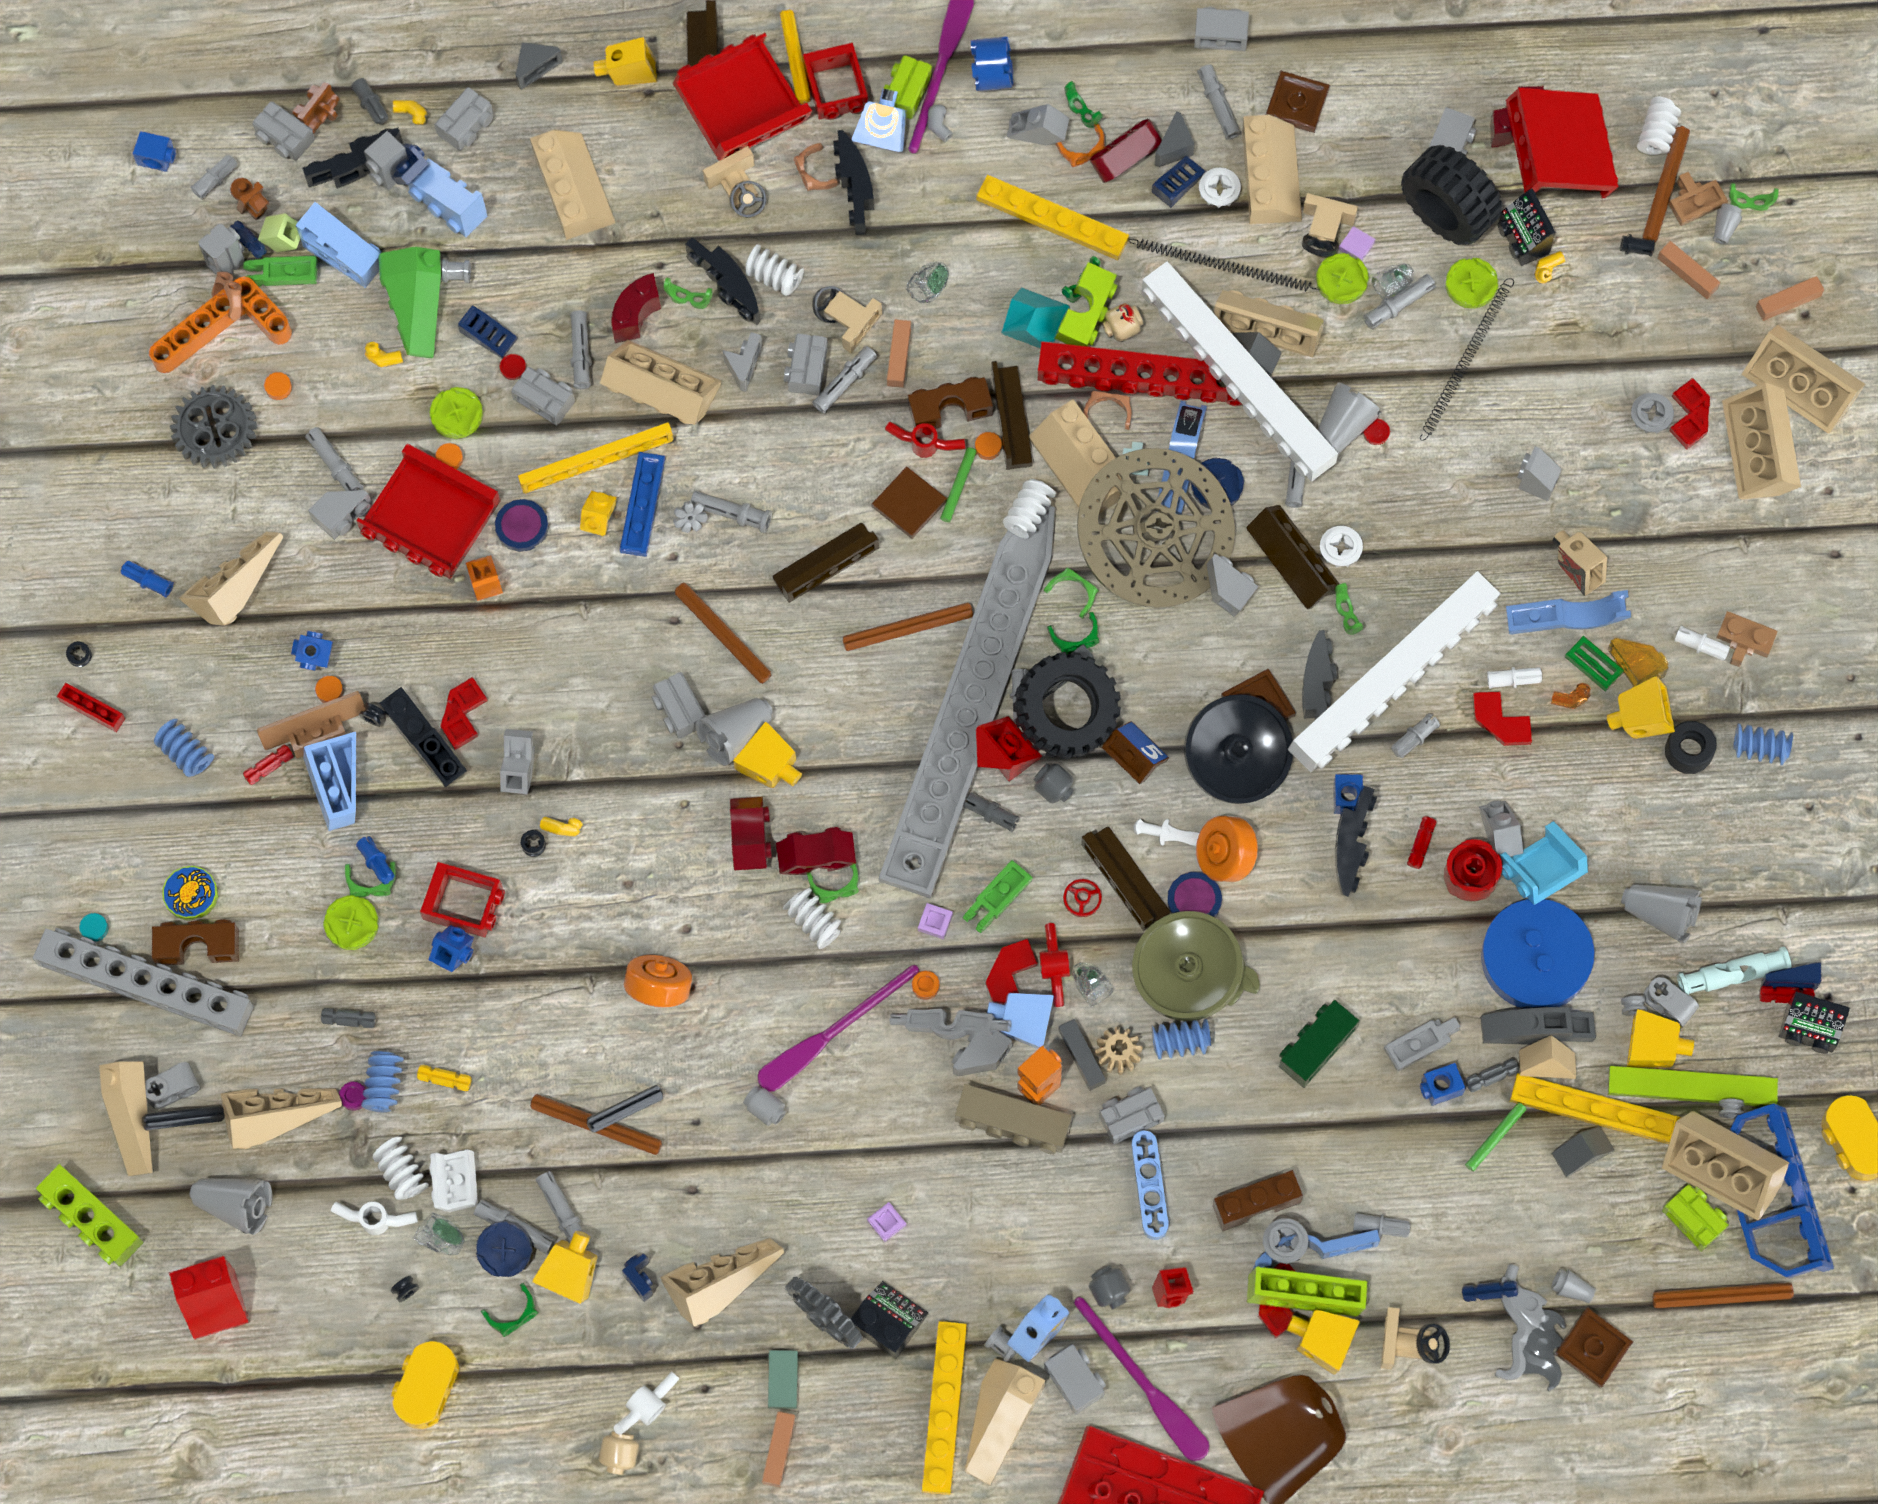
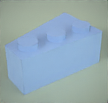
M428 158L426 161L429 164L408 184V192L417 202L423 201L430 213L436 218L441 216L447 221L446 225L454 233L460 232L463 236L467 237L487 217L482 193L477 190L471 193L465 189L467 186L462 180L456 182L450 177V172Z
M316 202L313 203L296 224L303 248L364 288L369 285L379 272V254L382 253L380 249L371 243L368 244Z
M356 732L304 746L303 759L328 831L355 824Z

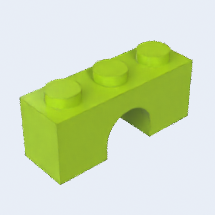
M1088 262L1074 292L1083 296L1088 301L1089 311L1078 313L1068 309L1063 316L1054 339L1070 345H1093L1098 331L1094 330L1097 321H1103L1108 310L1104 304L1107 298L1112 299L1118 286L1114 283L1116 274Z

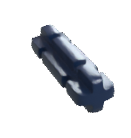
M235 221L234 224L230 225L240 236L239 241L255 258H261L262 255L267 253L264 244L241 221Z
M1514 1280L1504 1281V1284L1493 1282L1477 1284V1287L1474 1285L1462 1287L1463 1300L1466 1302L1476 1301L1477 1298L1489 1300L1503 1298V1295L1507 1297H1516L1518 1295V1285Z

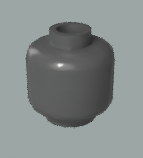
M1046 763L1033 778L1036 782L1034 785L1035 791L1049 803H1056L1059 800L1065 802L1074 791L1071 788L1074 781L1073 776L1057 763L1051 765Z
M1110 1265L1091 1275L1092 1281L1089 1283V1289L1100 1307L1110 1306L1113 1310L1127 1302L1125 1296L1130 1293L1131 1288L1120 1269H1112Z

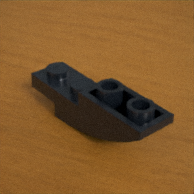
M399 127L394 129L387 128L369 137H359L349 143L350 153H339L331 159L314 161L308 166L303 167L308 187H314L334 180L336 189L370 174V170L365 164L367 159L364 151L386 131L403 144Z
M838 130V140H833L834 156H839L840 163L835 164L836 179H841L842 189L847 188L848 202H853L854 210H849L850 226H855V235H865L864 211L875 210L870 175L856 145L843 130Z
M691 237L685 243L687 259L696 267L700 265L706 270L707 276L712 281L717 282L718 297L723 303L728 306L730 304L738 309V314L744 320H751L758 325L760 323V314L757 300L748 279L738 264L719 245L710 252L696 239Z
M402 687L379 702V705L396 725L400 734L445 788L467 772L463 764L436 729L430 725Z
M1365 785L1361 788L1354 810L1342 809L1336 833L1335 869L1341 895L1349 897L1350 892H1356L1360 881L1356 874L1359 866H1365L1369 852L1365 851L1367 845L1357 842L1358 836L1363 838L1368 822L1364 821L1367 810L1372 812L1377 796L1373 795L1375 789Z

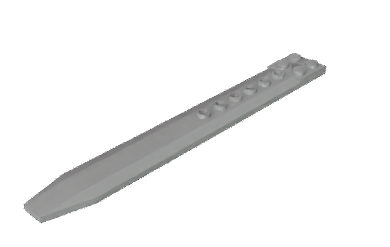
M1043 506L1046 509V514L1038 515L1041 518V523L1034 524L1037 528L1036 532L1031 533L1027 531L1029 538H1021L1008 530L1000 541L879 875V882L931 899L977 769L976 728L979 725L994 721L1051 561L1055 507ZM913 858H917L918 864L921 866L914 870L909 869V865L905 864L906 861H912Z

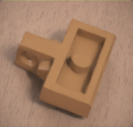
M1686 172L1679 175L1676 181L1681 190L1678 192L1679 197L1670 200L1668 205L1680 226H1683L1721 208L1722 204L1728 203V199L1716 179L1705 185H1701L1700 182L1695 184L1690 173Z
M1727 611L1716 638L1730 643L1729 647L1735 650L1730 664L1740 667L1745 654L1752 656L1753 653L1767 658L1778 631Z

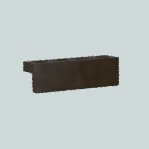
M706 0V10L687 11L686 13L687 65L690 64L691 67L698 64L703 57L709 54L713 56L718 55V13L716 0Z
M991 361V374L1006 470L1033 467L1018 366L998 368L997 361Z
M1280 505L1265 507L1246 529L1305 608L1312 609L1324 596L1335 594V587L1339 583Z
M859 523L773 575V580L788 603L878 550L879 539L874 531L869 533L865 525Z
M1105 827L1095 835L1090 831L1082 836V847L1143 931H1146L1159 919L1170 914V910L1110 827Z

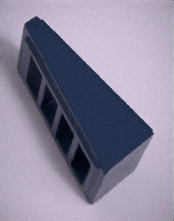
M1185 156L1152 184V193L1172 208L1201 179L1206 171L1191 158ZM1188 165L1196 173L1192 175L1184 167ZM1181 172L1188 180L1185 181L1178 173ZM1172 179L1177 180L1181 186L1176 185ZM1168 184L1175 191L1171 192L1165 186Z
M473 305L458 323L460 333L502 359L518 339L516 335ZM483 325H486L487 327L480 335L478 333ZM492 331H496L491 340H487ZM504 336L505 339L499 347L495 346L499 339Z
M1821 962L1765 974L1761 981V987L1772 986L1773 989L1776 987H1796L1799 990H1803V988L1816 990L1822 982Z

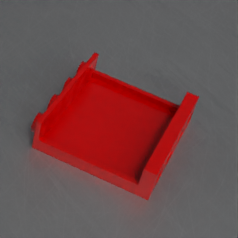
M766 33L759 36L755 34L750 35L737 46H734V44L728 45L721 50L720 54L715 56L709 54L692 67L690 64L683 66L677 71V75L672 83L718 161L747 146L751 148L806 122L812 112L807 102L802 105L799 103L763 43L767 37Z
M1518 88L1505 100L1524 192L1533 188L1536 193L1541 187L1600 190L1601 199H1605L1618 188L1613 154L1610 150L1608 131L1605 127L1603 108L1600 104L1598 93Z
M407 443L401 451L403 455L402 461L363 520L357 519L360 534L368 540L373 541L376 539L382 542V545L393 553L401 552L406 555L405 558L415 565L421 563L427 566L428 570L437 577L445 576L451 579L501 502L498 491Z

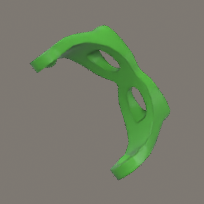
M1731 183L1729 188L1730 204L1741 209L1750 208L1765 211L1777 201L1779 189L1774 188L1771 194H1762L1749 198L1745 193L1736 190L1735 183ZM1737 198L1746 200V203L1738 202ZM1759 200L1763 201L1764 204L1755 205L1754 202Z
M666 277L664 290L673 302L685 304L689 301L694 308L704 309L710 303L712 298L711 288H708L706 293H692L674 285L671 282V278ZM680 292L686 294V297L679 298L676 294ZM695 297L703 298L701 302H695L693 299Z
M1067 567L1064 572L1055 576L1046 585L1044 592L1049 593L1054 585L1061 581H1074L1082 584L1088 593L1089 599L1087 605L1079 614V617L1083 619L1091 610L1098 589Z
M1342 583L1335 587V606L1337 612L1345 617L1343 621L1344 630L1346 633L1354 635L1363 629V624L1359 623L1353 613V606L1347 593V584ZM1342 603H1347L1349 608L1348 612L1343 611L1341 607ZM1352 619L1355 624L1349 626L1347 621Z
M390 862V869L394 873V879L388 884L381 883L372 888L355 884L351 880L350 864H345V878L350 895L355 897H367L370 894L373 896L390 895L396 878L395 862Z
M855 864L850 866L853 871L851 881L837 891H827L817 887L813 882L811 872L806 873L810 888L819 897L820 903H828L836 900L839 896L849 897L859 892L858 872Z

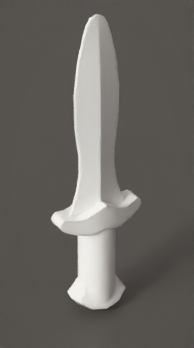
M1138 819L1133 825L1136 835L1144 833L1157 836L1161 846H1164L1165 841H1180L1196 846L1199 836L1198 832L1182 831L1170 826L1168 819L1164 821L1162 826L1145 823L1141 819Z

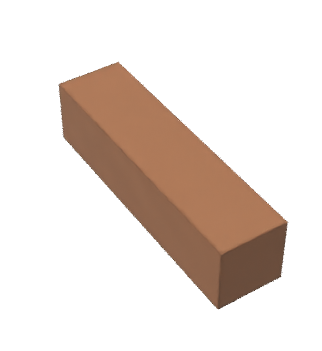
M1670 241L1659 252L1657 259L1704 298L1708 299L1718 289L1720 281L1673 242Z
M1815 276L1759 300L1756 309L1762 320L1765 321L1821 297L1824 288L1818 277Z
M894 320L887 386L904 388L911 321Z
M777 1412L762 1479L764 1485L781 1487L796 1420L793 1414Z

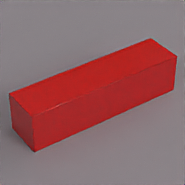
M68 683L64 684L57 695L61 703L116 733L125 721L123 713Z

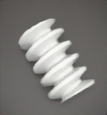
M1657 96L1650 101L1647 111L1648 115H1646L1645 124L1639 137L1640 142L1637 144L1638 150L1648 155L1669 153V144L1673 141L1672 135L1676 131L1677 118L1681 114V110L1674 105V102L1668 98Z
M757 244L747 259L746 275L749 277L755 276L756 281H764L766 286H772L775 291L781 290L784 296H789L799 286L803 278L804 268L796 273L797 265L795 263L787 268L788 260L786 258L778 263L779 255L777 253L770 259V250L765 249L761 254V245Z
M1030 479L1025 481L1022 490L1018 492V498L1013 501V507L1008 510V516L1003 519L1005 528L1021 538H1029L1027 531L1031 533L1036 532L1037 528L1034 524L1041 523V518L1038 515L1046 514V509L1043 506L1048 507L1051 505V501L1047 497L1054 498L1056 492L1039 480Z
M807 888L794 895L785 904L783 910H788L789 917H796L795 923L798 926L803 925L802 931L806 934L810 933V940L813 942L817 941V948L822 949L838 937L840 931L837 928L841 921L838 919L831 923L830 920L834 913L831 911L824 915L823 911L826 908V904L824 903L817 907L816 903L819 897L814 896L810 899L808 896L812 889Z
M394 1137L386 1141L373 1154L374 1161L379 1162V1170L384 1172V1179L390 1181L388 1186L391 1190L395 1191L394 1196L397 1200L414 1197L429 1186L428 1183H418L424 1177L422 1173L413 1174L418 1165H408L413 1156L411 1154L402 1155L408 1149L407 1146H397L402 1137Z

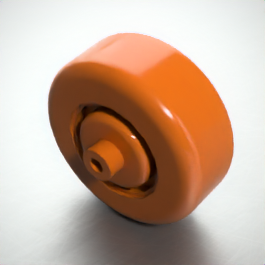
M1216 816L1210 819L1202 827L1196 844L1197 861L1202 872L1210 879L1218 882H1237L1244 879L1253 869L1258 853L1257 838L1253 828L1244 819L1234 816Z
M643 955L632 959L628 963L624 979V989L630 997L640 1003L654 1007H675L688 999L692 974L684 964L675 959L660 955Z

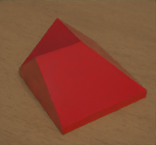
M1009 716L979 725L976 728L977 767L999 769L1009 782L1037 762L1042 755L1032 748V743L1029 740L1025 741L1021 735V730Z

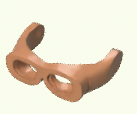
M821 143L811 145L799 155L794 156L795 165L807 191L826 190L839 185L838 179L821 182L812 178L804 170L803 164L810 154L823 149Z
M217 272L211 295L214 297L221 290L225 289L230 303L229 317L231 320L236 321L241 316L242 287L238 283L233 282V276L230 273Z
M1092 391L1091 397L1084 408V415L1087 419L1088 411L1093 405L1111 400L1125 410L1127 414L1125 429L1129 430L1132 417L1130 397Z

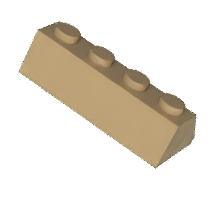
M1271 115L1243 116L1242 138L1249 224L1302 222L1294 125Z
M552 130L531 137L533 154L566 240L615 224L613 214L582 133Z
M1222 290L1214 309L1216 317L1232 334L1260 332L1275 347L1314 357L1324 319L1319 318L1316 314L1300 313L1294 311L1289 306L1273 305L1265 299L1246 297L1235 290Z
M1779 325L1768 332L1742 372L1743 376L1756 385L1767 382L1783 388L1787 406L1828 434L1832 432L1866 385Z
M627 340L608 355L600 384L606 386L614 393H622L631 397L637 403L648 404L660 413L673 415L682 423L695 425L705 416L722 381Z
M1764 382L1722 400L1739 499L1780 496L1800 488L1801 483L1784 389Z
M1074 399L1051 412L1029 436L1031 443L1078 508L1082 496L1093 477L1105 465L1116 458ZM1115 486L1106 494L1099 514L1118 502L1121 493Z
M1692 1111L1676 1121L1662 1169L1758 1221L1781 1188L1789 1162Z

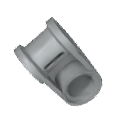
M1655 978L1644 991L1645 1003L1664 1018L1678 1022L1680 1029L1685 1026L1699 1008L1698 1003L1690 995L1681 991L1666 978ZM1658 989L1662 992L1659 997L1654 994Z
M188 1062L179 1063L167 1071L149 1078L145 1082L146 1098L152 1107L160 1109L198 1092L200 1085ZM156 1089L160 1090L161 1094L159 1096H156L154 1093Z

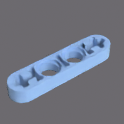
M1140 1131L1132 1139V1155L1144 1234L1148 1238L1159 1240L1168 1231V1217L1156 1137L1151 1132ZM1141 1138H1146L1148 1143H1152V1145L1148 1146V1157L1154 1155L1155 1159L1144 1158L1138 1161L1137 1157L1143 1158L1142 1147L1136 1145L1140 1143ZM1146 1164L1152 1165L1156 1170L1155 1176L1150 1179L1142 1177L1140 1174L1141 1167ZM1148 1192L1157 1193L1160 1197L1159 1203L1155 1206L1147 1205L1144 1202L1145 1194ZM1162 1210V1213H1157L1158 1224H1163L1164 1227H1160L1159 1232L1154 1233L1152 1228H1148L1152 1224V1214L1145 1215V1212L1154 1213Z

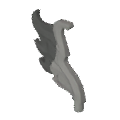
M1508 1264L1505 1276H1502L1501 1284H1504V1281H1515L1519 1267ZM1518 1286V1295L1516 1297L1503 1295V1298H1501L1505 1311L1517 1326V1332L1512 1336V1367L1508 1371L1497 1370L1495 1376L1504 1380H1515L1524 1374H1539L1548 1380L1549 1386L1547 1391H1551L1559 1385L1561 1380L1560 1366L1555 1361L1553 1352L1563 1341L1556 1333L1554 1325L1558 1324L1562 1329H1565V1321L1557 1312L1542 1309V1306H1545L1547 1301L1538 1293L1522 1289Z

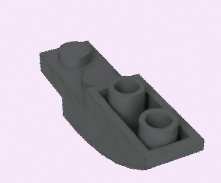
M1324 630L1318 631L1307 658L1302 686L1304 719L1315 718L1316 720L1327 710V707L1331 706L1328 690L1332 689L1333 680H1337L1335 664H1330L1329 655L1332 654L1330 638L1326 639Z
M1570 1007L1519 1009L1486 1014L1480 1017L1482 1040L1486 1044L1531 1045L1550 1035L1558 1041L1593 1042L1596 1039L1593 1012H1571Z

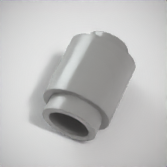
M755 1086L743 1101V1104L747 1106V1110L767 1126H770L772 1123L777 1125L786 1113L783 1110L785 1104L765 1088L760 1089L758 1086Z

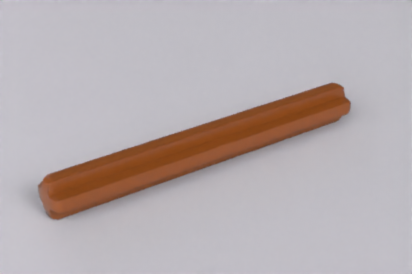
M1685 126L1675 128L1676 131L1670 144V151L1667 154L1644 229L1643 239H1653L1655 242L1658 240L1690 134V130L1685 128Z
M681 583L675 589L676 596L761 684L769 680L771 671L686 583Z
M968 602L845 635L842 639L846 651L858 649L972 618L973 610Z
M535 1094L530 1104L532 1110L590 1131L586 1122L587 1118L592 1116V1114ZM617 1123L595 1132L654 1155L659 1153L662 1146L660 1139Z
M1789 1282L1661 1291L1653 1293L1652 1301L1654 1308L1782 1300L1791 1299L1794 1295L1792 1283Z

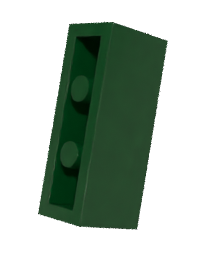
M1335 999L1329 1006L1326 1003L1323 1004L1315 1014L1317 1017L1315 1022L1311 1026L1307 1023L1297 1034L1299 1040L1293 1046L1289 1043L1279 1055L1282 1058L1279 1068L1303 1088L1310 1083L1359 1026L1360 1020Z

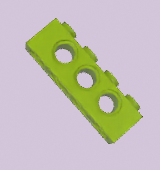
M60 1164L35 1188L41 1194L38 1200L49 1210L55 1207L61 1213L58 1218L68 1228H71L73 1225L81 1231L77 1236L89 1247L94 1243L100 1249L98 1255L107 1264L111 1265L114 1261L121 1267L144 1243L139 1236ZM74 1194V1199L70 1204L62 1205V1199L65 1195ZM94 1212L92 1221L89 1223L81 1222L82 1216L85 1213ZM113 1230L114 1235L111 1240L107 1242L101 1241L102 1234L105 1231Z
M1256 1267L1248 1275L1247 1303L1308 1311L1320 1310L1332 1314L1355 1317L1366 1309L1367 1281Z

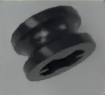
M76 641L67 647L66 657L73 666L84 667L91 661L92 652L87 644ZM81 648L83 653H85V657L81 656V660H76L72 654L74 651L77 653L76 650Z
M366 702L364 705L365 711H361L359 716L366 722L380 727L382 724L380 720L386 717V712L376 705Z
M529 830L522 835L520 843L526 855L537 857L545 851L546 842L541 832ZM537 838L539 839V847L532 846L530 849L527 848L529 847V839L533 841Z
M411 1275L398 1281L390 1290L392 1294L398 1295V1302L407 1300L419 1289L417 1284L412 1283L413 1278Z

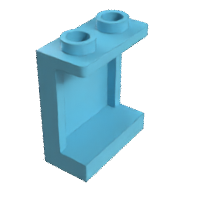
M1554 821L1545 826V837L1524 849L1523 854L1510 857L1504 852L1500 855L1502 861L1501 874L1506 880H1511L1516 885L1519 894L1523 898L1527 897L1534 905L1588 873L1587 855Z

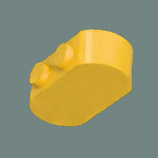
M1843 1096L1836 1099L1823 1115L1821 1122L1822 1136L1829 1146H1833L1837 1153V1163L1842 1170H1846L1849 1176L1857 1180H1873L1878 1177V1122L1864 1099L1857 1096Z
M435 1341L424 1342L415 1347L412 1355L408 1354L404 1360L402 1371L405 1372L401 1382L396 1381L391 1397L394 1398L392 1402L396 1414L403 1423L411 1428H430L437 1424L460 1370L455 1355L446 1345Z

